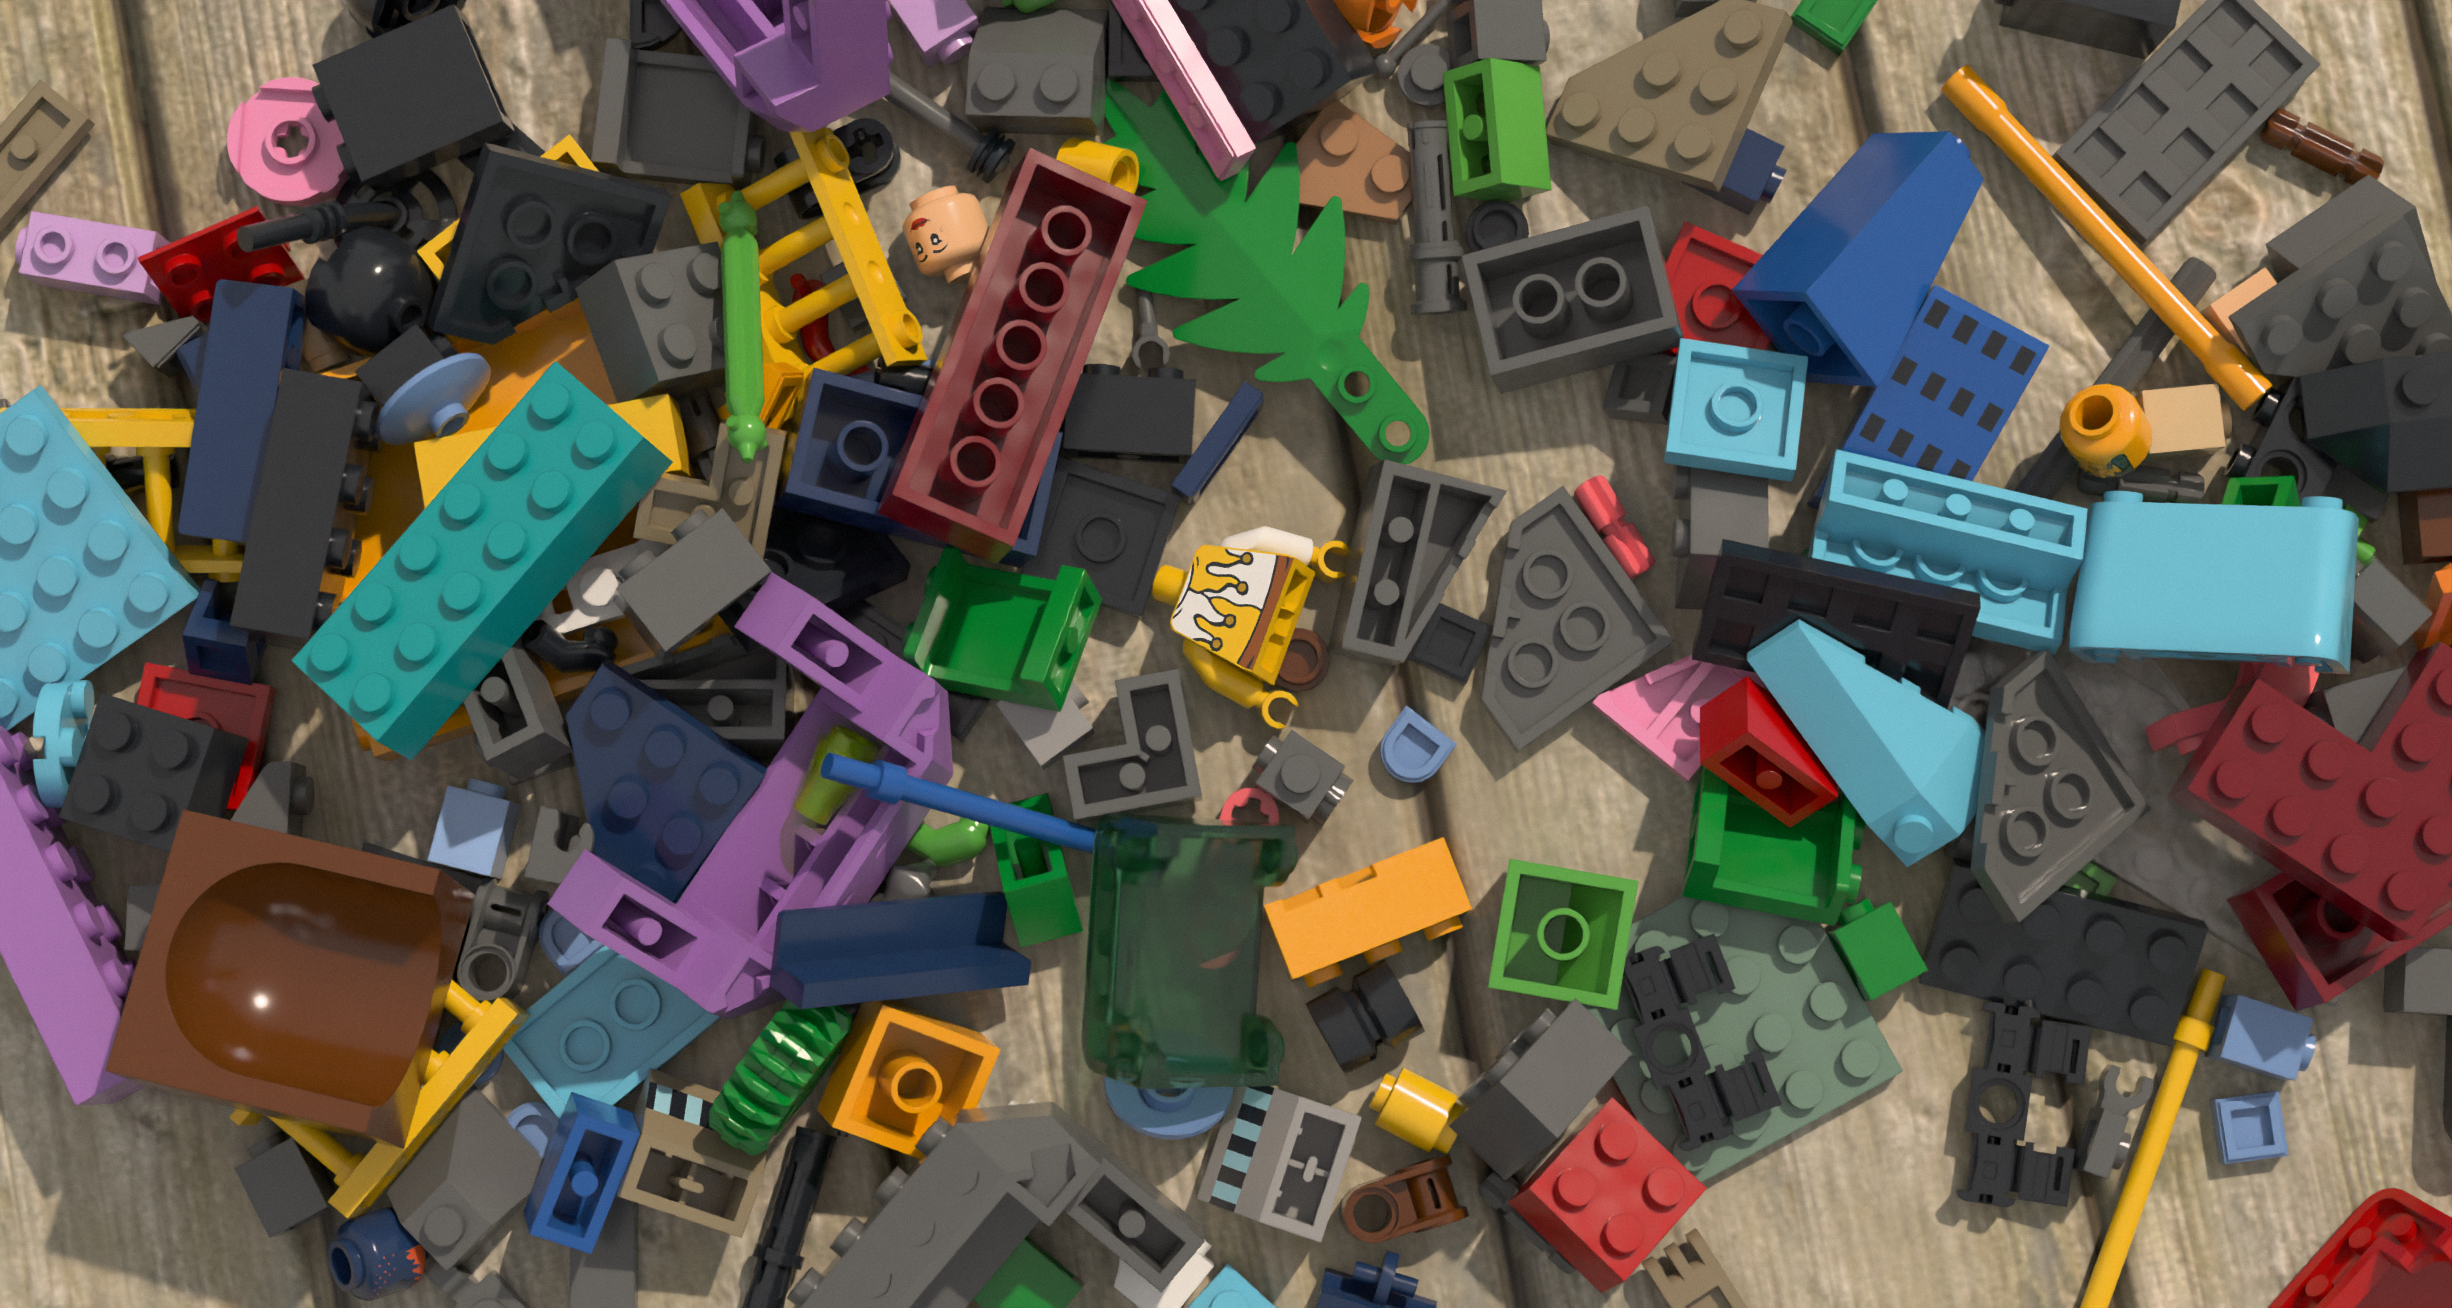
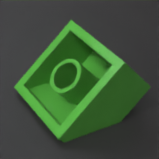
M1509 859L1488 988L1571 1002L1576 998L1584 1005L1617 1010L1639 881Z

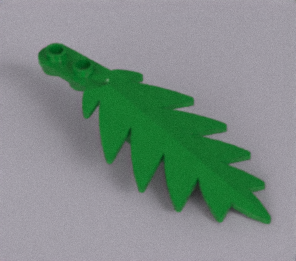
M1107 78L1105 117L1116 136L1102 144L1133 151L1139 162L1138 186L1154 189L1141 196V198L1147 200V204L1133 238L1170 245H1193L1128 275L1126 278L1127 285L1151 293L1179 298L1202 300L1238 299L1176 327L1173 330V337L1197 346L1227 352L1250 354L1285 353L1256 369L1255 378L1265 382H1293L1310 378L1378 460L1382 461L1385 459L1406 465L1418 459L1425 451L1429 442L1430 431L1428 422L1418 407L1359 338L1368 310V285L1362 282L1359 283L1339 307L1345 267V223L1341 198L1337 196L1330 198L1292 254L1300 202V171L1297 146L1294 142H1287L1245 202L1249 180V159L1239 173L1221 181L1216 177L1201 150L1197 154L1196 141L1165 89L1153 105L1149 107L1131 91L1115 81H1109V78ZM1360 372L1367 377L1369 389L1366 394L1354 397L1347 393L1344 381L1349 374ZM1394 421L1405 423L1410 430L1409 440L1402 446L1390 444L1385 436L1387 426Z

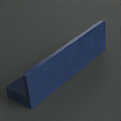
M224 279L216 283L178 531L185 536L231 541L246 548L283 368L300 369L307 315L305 296L294 288Z
M1001 891L782 910L777 915L770 986L799 1008L807 1009L1024 986L1029 984L1031 960L1003 943L1007 901L1004 893Z

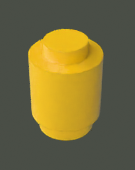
M1404 1067L1397 1078L1388 1073L1384 1074L1368 1106L1378 1112L1374 1122L1375 1126L1428 1153L1434 1148L1444 1154L1449 1152L1458 1135L1449 1125L1465 1108L1464 1105L1456 1102L1457 1094Z

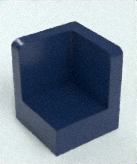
M205 578L182 633L189 674L252 685L267 645L252 642L230 626L233 611L224 609L219 580Z

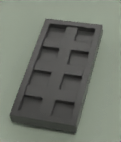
M2206 0L2052 155V158L2089 196L2142 245L2321 64L2254 0Z

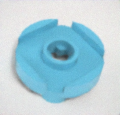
M66 680L46 683L38 696L33 721V738L44 737L45 759H33L37 790L45 807L62 808L93 717L94 689L89 680Z

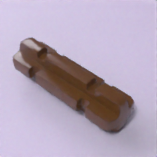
M2277 108L2267 118L2260 135L2263 142L2280 150L2287 146L2291 148L2290 155L2334 177L2338 173L2344 174V181L2351 185H2354L2368 174L2378 180L2384 166L2382 157L2364 148L2361 152L2353 150L2354 143L2311 122H2308L2306 126L2299 123V116L2285 109Z

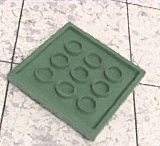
M1682 896L1631 925L1626 957L1653 946H1661L1666 952L1658 955L1657 958L1659 961L1671 957L1670 950L1714 933L1736 988L1720 995L1716 987L1695 995L1698 1003L1690 1006L1689 1001L1677 1005V1009L1679 1010L1684 1007L1689 1009L1711 1065V1069L1703 1072L1704 1075L1716 1071L1714 1066L1719 1064L1723 1065L1725 1071L1745 1064L1746 1061L1743 1055L1760 1048L1782 1105L1737 1122L1734 1116L1727 1117L1722 1120V1123L1726 1125L1733 1122L1734 1129L1731 1135L1720 1140L1707 1142L1691 1151H1684L1678 1146V1142L1686 1140L1667 1088L1666 1086L1659 1089L1655 1088L1632 1028L1640 1025L1641 1022L1624 979H1622L1617 1010L1582 1005L1632 1053L1611 1077L1631 1115L1702 1183L1900 1074L1903 1070L1821 923ZM1706 952L1705 956L1718 985L1720 984L1710 956ZM1667 1029L1660 1032L1654 1039L1652 1046L1656 1059L1663 1065L1670 1067L1679 1066L1686 1062L1691 1053L1690 1040L1686 1034L1676 1029ZM1752 1063L1749 1064L1760 1095L1767 1094L1763 1093Z

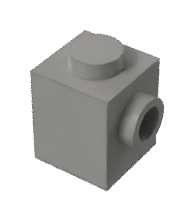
M1074 680L1071 683L1061 712L1002 700L996 703L1000 712L1043 770L1095 734L1093 727L1080 711L1089 701Z

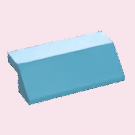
M1836 449L1832 457L1813 528L1808 557L1980 593L1981 608L1972 636L2034 651L2049 650L2052 655H2055L2063 637L2067 588L2083 561L2088 509Z

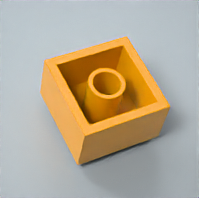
M895 1000L861 1003L852 1024L851 1033L841 1050L817 1111L834 1128L919 1159L923 1153L914 1146L939 1116L949 1123L960 1109L977 1108L1001 1049L982 1033Z

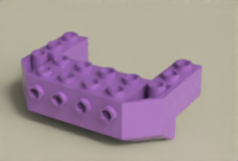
M660 0L741 103L780 131L814 132L890 94L889 65L893 63V53L888 42L887 21L891 19V9L887 0Z
M772 572L734 627L822 688L768 766L763 780L727 827L676 904L585 848L547 903L586 935L678 988L708 1012L728 1020L787 999L770 986L778 913L782 910L868 903L930 811V808L902 800L895 805L870 799L866 796L863 789L822 778L821 766L825 756L828 753H834L869 764H873L876 760H882L905 767L907 775L945 786L953 776L948 691L930 676L891 653L820 601Z

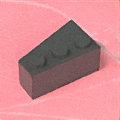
M1385 459L1369 467L1346 566V576L1343 579L1327 652L1386 667L1404 663L1445 595V589L1462 561L1468 557L1476 543L1477 536L1493 510L1500 504L1507 490Z

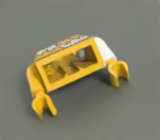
M1262 526L1228 536L1219 546L1201 545L1195 552L1189 571L1170 565L1162 566L1154 578L1152 596L1155 601L1175 607L1170 620V629L1184 638L1182 644L1183 655L1204 684L1245 709H1249L1252 706L1257 707L1258 714L1263 722L1271 727L1281 729L1287 726L1271 719L1268 713L1269 704L1273 699L1283 697L1287 702L1298 707L1297 700L1291 693L1279 689L1267 692L1263 689V682L1273 686L1275 684L1314 576L1325 583H1335L1346 576L1345 573L1340 571L1334 572L1326 567L1324 563L1325 553L1332 552L1339 556L1347 557L1350 554V549L1341 541H1330L1321 548L1313 546V541L1310 538Z

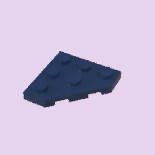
M605 658L566 714L587 820L595 834L594 853L673 902L767 773V767L617 664Z

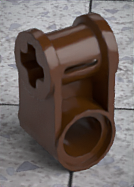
M1450 1153L1399 1168L1393 1174L1358 1184L1349 1189L1342 1198L1339 1208L1340 1221L1344 1229L1356 1239L1368 1243H1377L1411 1232L1427 1231L1468 1217L1467 1206L1459 1205L1448 1171V1167L1453 1163ZM1427 1179H1429L1430 1185L1437 1203L1436 1207L1434 1206V1202L1428 1187ZM1376 1194L1383 1199L1387 1206L1386 1221L1375 1231L1366 1232L1359 1228L1354 1220V1207L1363 1196Z

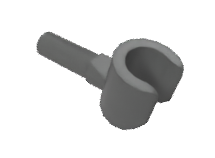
M1136 289L1140 339L1136 341L1132 351L1134 364L1141 370V361L1138 356L1139 349L1145 343L1155 342L1162 348L1163 367H1165L1169 361L1170 350L1168 344L1158 337L1153 295L1151 292Z

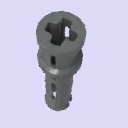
M1431 120L1407 123L1411 165L1412 208L1414 211L1415 244H1410V251H1407V261L1414 264L1416 302L1410 305L1411 315L1467 311V301L1460 299L1458 260L1462 258L1464 253L1463 247H1460V241H1454L1452 226L1450 171L1447 153V121Z

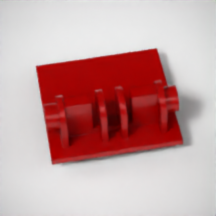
M257 206L138 257L141 266L179 317L182 319L194 316L203 324L210 323L217 281L221 279L282 287L305 279L304 274L289 254L292 251L290 243L251 252H245L239 246L237 231L240 227L267 221Z

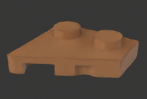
M1338 100L1322 109L1296 144L1300 171L1299 205L1318 208L1317 211L1321 212L1330 198L1337 196L1342 200L1343 215L1347 213L1361 215L1366 220L1396 225L1412 204L1410 152Z

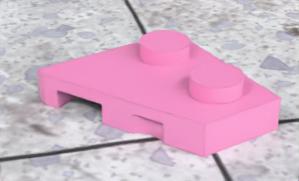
M1692 654L1681 660L1665 665L1636 680L1598 695L1590 705L1686 783L1702 765L1700 764V707L1746 676L1763 688L1766 685L1757 673L1692 660Z

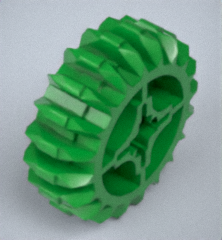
M787 999L782 1008L775 1013L772 1020L761 1031L752 1046L748 1048L747 1053L735 1067L734 1072L723 1085L722 1091L714 1100V1105L709 1113V1126L722 1135L720 1137L722 1140L736 1150L739 1147L750 1156L767 1150L770 1144L776 1140L825 1075V1072L835 1060L851 1033L852 1016L840 1008L841 1005L801 1009Z

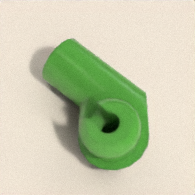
M960 817L959 822L939 829H934L922 822L905 849L925 860H933L938 867H948L977 857L986 847V839L990 835V825Z

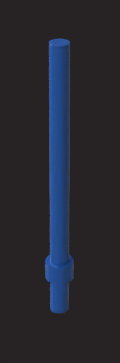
M828 753L821 766L822 778L863 789L868 798L895 805L902 800L1159 874H1166L1172 864L1173 855L1168 849L907 775L905 767L886 761L876 760L873 764H869L834 753Z

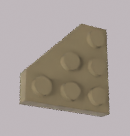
M1720 0L1569 77L1546 128V136L1551 144L1719 192L1793 21L1785 10L1747 0Z

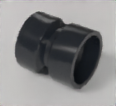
M1385 960L1355 975L1352 981V990L1346 992L1336 986L1305 1004L1345 1076L1377 1059L1378 1045L1383 1043L1395 1049L1425 1032L1413 1006Z

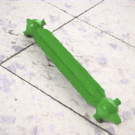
M734 191L729 203L724 201L718 207L720 212L719 224L726 234L721 247L726 408L731 414L726 420L727 439L730 445L739 452L744 463H751L756 451H761L767 446L766 427L759 418L765 400L758 242L754 238L758 233V218L755 209L746 202L742 192Z

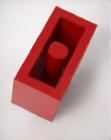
M1748 676L1700 707V764L1789 828L1838 797L1836 781L1770 692Z

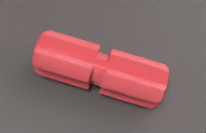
M1597 475L1579 485L1574 491L1577 502L1597 533L1602 531L1605 536L1603 542L1630 580L1650 570L1655 564V558L1633 522L1627 524L1624 517L1627 512L1607 479L1602 475Z

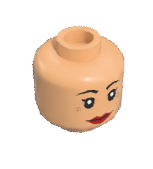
M946 186L928 192L913 200L909 204L912 212L903 221L902 229L920 272L926 277L945 276L948 285H955L969 280L990 229L977 198L970 193H958L956 186Z

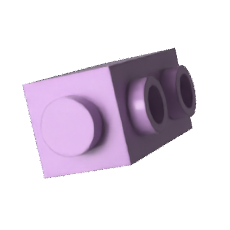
M31 211L28 228H22L17 237L15 258L17 264L20 265L19 273L40 286L161 305L163 294L141 266L138 257L168 245L170 242L156 231Z

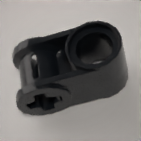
M861 118L833 130V134L841 140L848 152L850 160L848 170L859 195L885 185L894 179L900 170L902 157L899 146L884 124L875 119ZM872 141L877 148L875 151L878 159L873 163L867 164L862 158L863 150L861 146ZM795 145L785 149L774 158L777 170L799 158ZM810 181L788 193L799 219L806 220L824 215Z

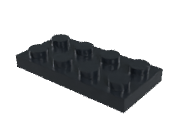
M1722 539L1693 642L1692 660L1756 673L1747 661V653L1795 621L1801 620L1862 654L1865 657V664L1899 682L1903 677L1919 686L1920 695L1948 709L1981 608L1980 593Z
M1953 857L1922 960L1928 971L1918 976L1920 984L1991 1002L2004 1003L2015 1008L2020 1006L2034 1008L2043 1015L2170 1047L2207 935L2208 927L2204 920L2062 885L2021 922L2004 923L1970 871L1971 861Z

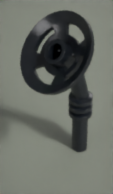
M430 169L377 192L370 188L361 198L355 195L365 184L361 182L360 178L356 180H351L350 178L341 188L336 200H327L322 203L318 202L312 205L301 206L294 215L242 226L237 231V241L243 251L251 252L299 240L306 244H315L319 241L323 242L330 239L335 240L344 236L348 230L362 226L385 228L402 239H405L411 232H414L407 242L418 248L424 240L429 242L457 221L458 212L449 188ZM419 182L423 183L435 197L439 208V221L424 219L421 204L411 194V191ZM392 192V196H383L378 198L376 201L371 202L380 194Z

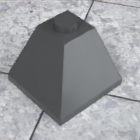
M473 1084L385 1191L401 1225L447 1272L469 1261L527 1202L544 1159L518 1129L515 1130L508 1123L507 1118Z

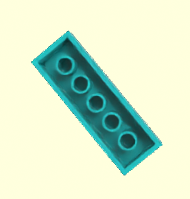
M554 361L291 661L377 742L412 761L673 462L558 362Z

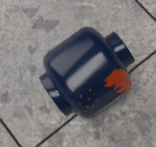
M386 1207L349 1219L340 1225L334 1242L330 1244L328 1249L329 1268L336 1284L343 1291H350L355 1297L365 1301H373L410 1289L419 1283L426 1269V1259L430 1257V1254L401 1225L393 1207Z

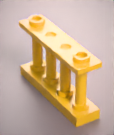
M820 128L814 132H789L799 158L740 190V192H742L746 202L757 211L810 181L824 215L762 250L758 247L763 363L786 362L803 371L805 379L813 368L845 376L883 356L887 366H910L928 361L921 344L923 339L921 326L916 317L905 306L848 170L850 160L844 144L833 134L831 128ZM698 183L680 193L700 244L717 241L721 250L726 234L719 224L720 212L718 207L724 201L729 203L735 191L733 186L717 183ZM834 239L848 274L784 307L773 283L774 272ZM859 298L873 332L808 365L796 338L798 330L848 302ZM800 388L783 424H792Z
M2 407L0 409V413L6 410L8 407ZM60 408L105 467V455L112 452L111 447H135L136 455L143 456L147 521L187 573H208L209 579L219 580V582L239 581L246 548L231 541L212 539V545H175L169 455L176 452L175 447H191L196 409Z
M451 980L444 1008L463 1023L460 1030L466 1036L450 1055L445 1050L438 1054L432 1049L423 1080L424 1087L420 1090L404 1149L376 1143L366 1156L361 1152L353 1155L323 1129L267 1116L336 1175L334 1183L339 1186V1189L329 1199L328 1203L347 1219L356 1218L368 1212L531 1016L514 1000L498 997L493 1004L487 1000L480 1003L455 981ZM235 1109L229 1118L238 1126L257 1125L265 1115Z

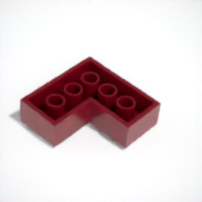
M2439 642L2415 653L2359 743H2356L2258 678L2237 687L2169 792L2168 797L2389 942L2414 939L2452 880V648Z

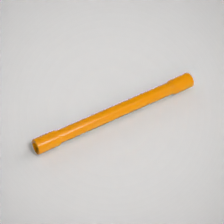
M1969 64L1963 66L1945 82L1940 91L1977 130L1985 133L2202 362L2205 371L2243 411L2249 409L2273 387L2251 361L2234 344L2227 342L2015 119L2008 111L2005 102Z

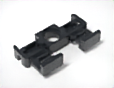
M1714 933L1670 950L1671 957L1659 961L1657 958L1658 955L1666 952L1661 946H1653L1626 957L1623 973L1624 982L1641 1022L1640 1025L1632 1028L1655 1088L1659 1089L1664 1086L1667 1088L1686 1140L1678 1142V1146L1684 1151H1691L1707 1142L1720 1140L1731 1135L1734 1129L1733 1122L1726 1125L1722 1123V1120L1727 1117L1734 1116L1737 1122L1782 1105L1760 1048L1743 1055L1746 1061L1745 1064L1726 1071L1723 1065L1719 1064L1714 1066L1716 1071L1704 1075L1703 1072L1711 1069V1065L1688 1007L1677 1009V1005L1689 1001L1690 1006L1698 1003L1695 995L1716 987L1719 995L1736 988ZM1706 952L1710 956L1720 984L1718 985L1705 956ZM1664 1030H1680L1690 1040V1056L1686 1062L1679 1066L1670 1067L1663 1065L1656 1059L1653 1053L1654 1039ZM1751 1063L1753 1065V1068L1755 1070L1763 1093H1767L1765 1095H1760L1759 1089L1749 1067V1064Z
M1988 1002L1980 1010L1990 1012L1983 1069L1972 1068L1963 1131L1974 1133L1966 1191L1955 1189L1956 1195L1964 1201L2010 1207L2016 1200L2006 1197L2007 1191L2017 1192L2019 1200L2067 1207L2075 1149L2056 1146V1153L2051 1154L2033 1151V1142H2025V1146L2014 1145V1140L2024 1141L2033 1078L2032 1076L2023 1075V1071L2034 1072V1077L2043 1079L2044 1071L2066 1074L2065 1082L2084 1085L2092 1027L2042 1020L2041 1026L2030 1025V1019H2041L2040 1013L2036 1009L2023 1006L2015 1008L2004 1003ZM1994 1085L2008 1088L2016 1098L2017 1108L2015 1114L2004 1123L1988 1121L1979 1109L1981 1094L1987 1088Z

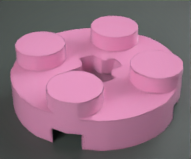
M286 77L267 82L258 87L261 91L253 95L246 104L243 101L234 111L229 123L227 149L230 161L241 175L245 184L263 198L275 204L305 206L314 204L323 198H332L339 194L348 177L336 145L345 141L336 120L328 123L323 117L312 92V87L319 83L312 80ZM298 126L300 127L301 135L309 139V143L306 149L300 150L298 156L288 158V152L283 148L277 147V142L279 138L289 137L291 127Z

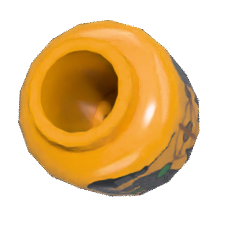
M2107 383L2091 385L2077 392L2065 404L2060 416L2059 433L2066 449L2075 463L2092 476L2104 479L2121 477L2135 470L2146 458L2152 445V427L2136 398L2119 386Z

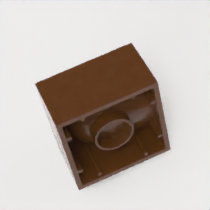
M183 809L105 1071L153 1089L404 1149L475 894L440 869Z

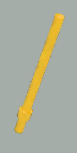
M2202 968L2186 1014L2180 1015L2172 1039L2176 1042L2080 1308H2108L2199 1053L2200 1051H2208L2216 1029L2210 1023L2227 978L2222 974Z

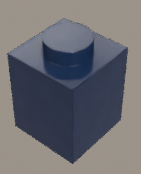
M1747 128L1719 192L1685 182L1681 183L1750 215L1759 199L1769 204L1772 201L1787 170L1776 165L1785 146Z

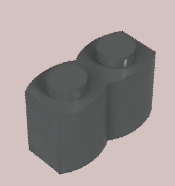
M2376 556L2367 559L2363 563L2356 558L2351 653L2364 664L2378 655L2384 657L2398 649L2432 615V611Z

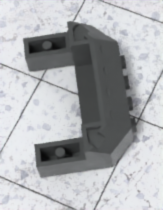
M1053 1101L960 1109L949 1123L939 1116L914 1146L923 1153L907 1173L897 1166L887 1176L872 1196L880 1204L864 1224L856 1217H853L829 1247L837 1254L822 1274L811 1267L791 1290L787 1299L795 1305L793 1308H966L1035 1225L1041 1220L1049 1227L1062 1211L1067 1213L1162 1293L1205 1242L1204 1227Z

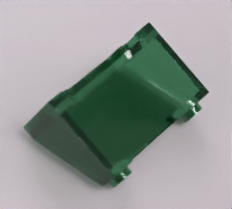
M1140 814L1104 815L1096 828L1093 845L1081 1031L1083 1057L1090 1070L1140 1089L1278 1086L1279 1065L1282 1063L1285 1053L1284 1039L1271 1019L1256 1013L1264 887H1281L1294 871L1298 859L1297 846L1294 841L1295 826L1272 822Z

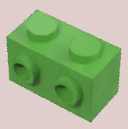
M1487 58L1443 72L1454 196L1483 201L1500 200L1511 202L1551 191L1540 66Z

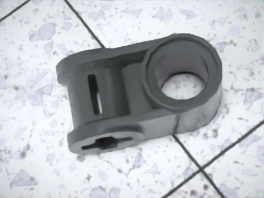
M485 876L482 879L474 898L469 931L458 964L457 973L460 986L472 997L482 1002L487 1000L493 1004L498 997L513 1000L520 994L525 984L534 948L539 940L541 922L548 912L549 892L537 890L533 895L498 886L496 878ZM502 907L521 912V915L515 916L499 912L498 909ZM492 957H500L506 965V979L498 989L490 992L484 991L479 986L477 980L478 969L485 960Z

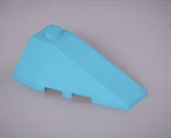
M1801 620L1795 621L1747 653V661L1862 819L1906 867L1911 866L1962 834L1977 814L1986 732L1972 716L1954 706L1949 711L1920 695V687L1903 677L1897 682L1865 664V657L1862 654Z

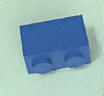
M571 1092L523 1210L530 1235L592 1254L640 1136V1131L632 1112Z

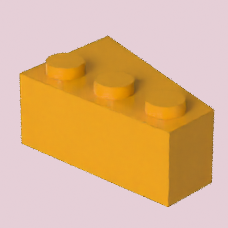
M1442 837L1341 878L1321 883L1313 889L1285 900L1279 899L1263 906L1262 911L1290 982L1303 977L1307 988L1343 975L1339 962L1363 953L1367 965L1402 952L1403 948L1399 939L1423 930L1427 941L1463 928L1459 915L1471 911L1472 907L1445 839Z

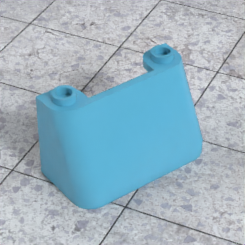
M2104 492L2103 502L2090 504L2083 561L2080 565L2071 620L2069 651L2085 663L2118 664L2121 650L2132 661H2145L2147 657L2275 663L2278 667L2292 668V657H2295L2296 665L2315 666L2314 671L2316 673L2350 674L2359 518L2352 511L2342 509V499L2333 497L2302 498L2301 507L2152 503L2143 502V494L2137 492Z

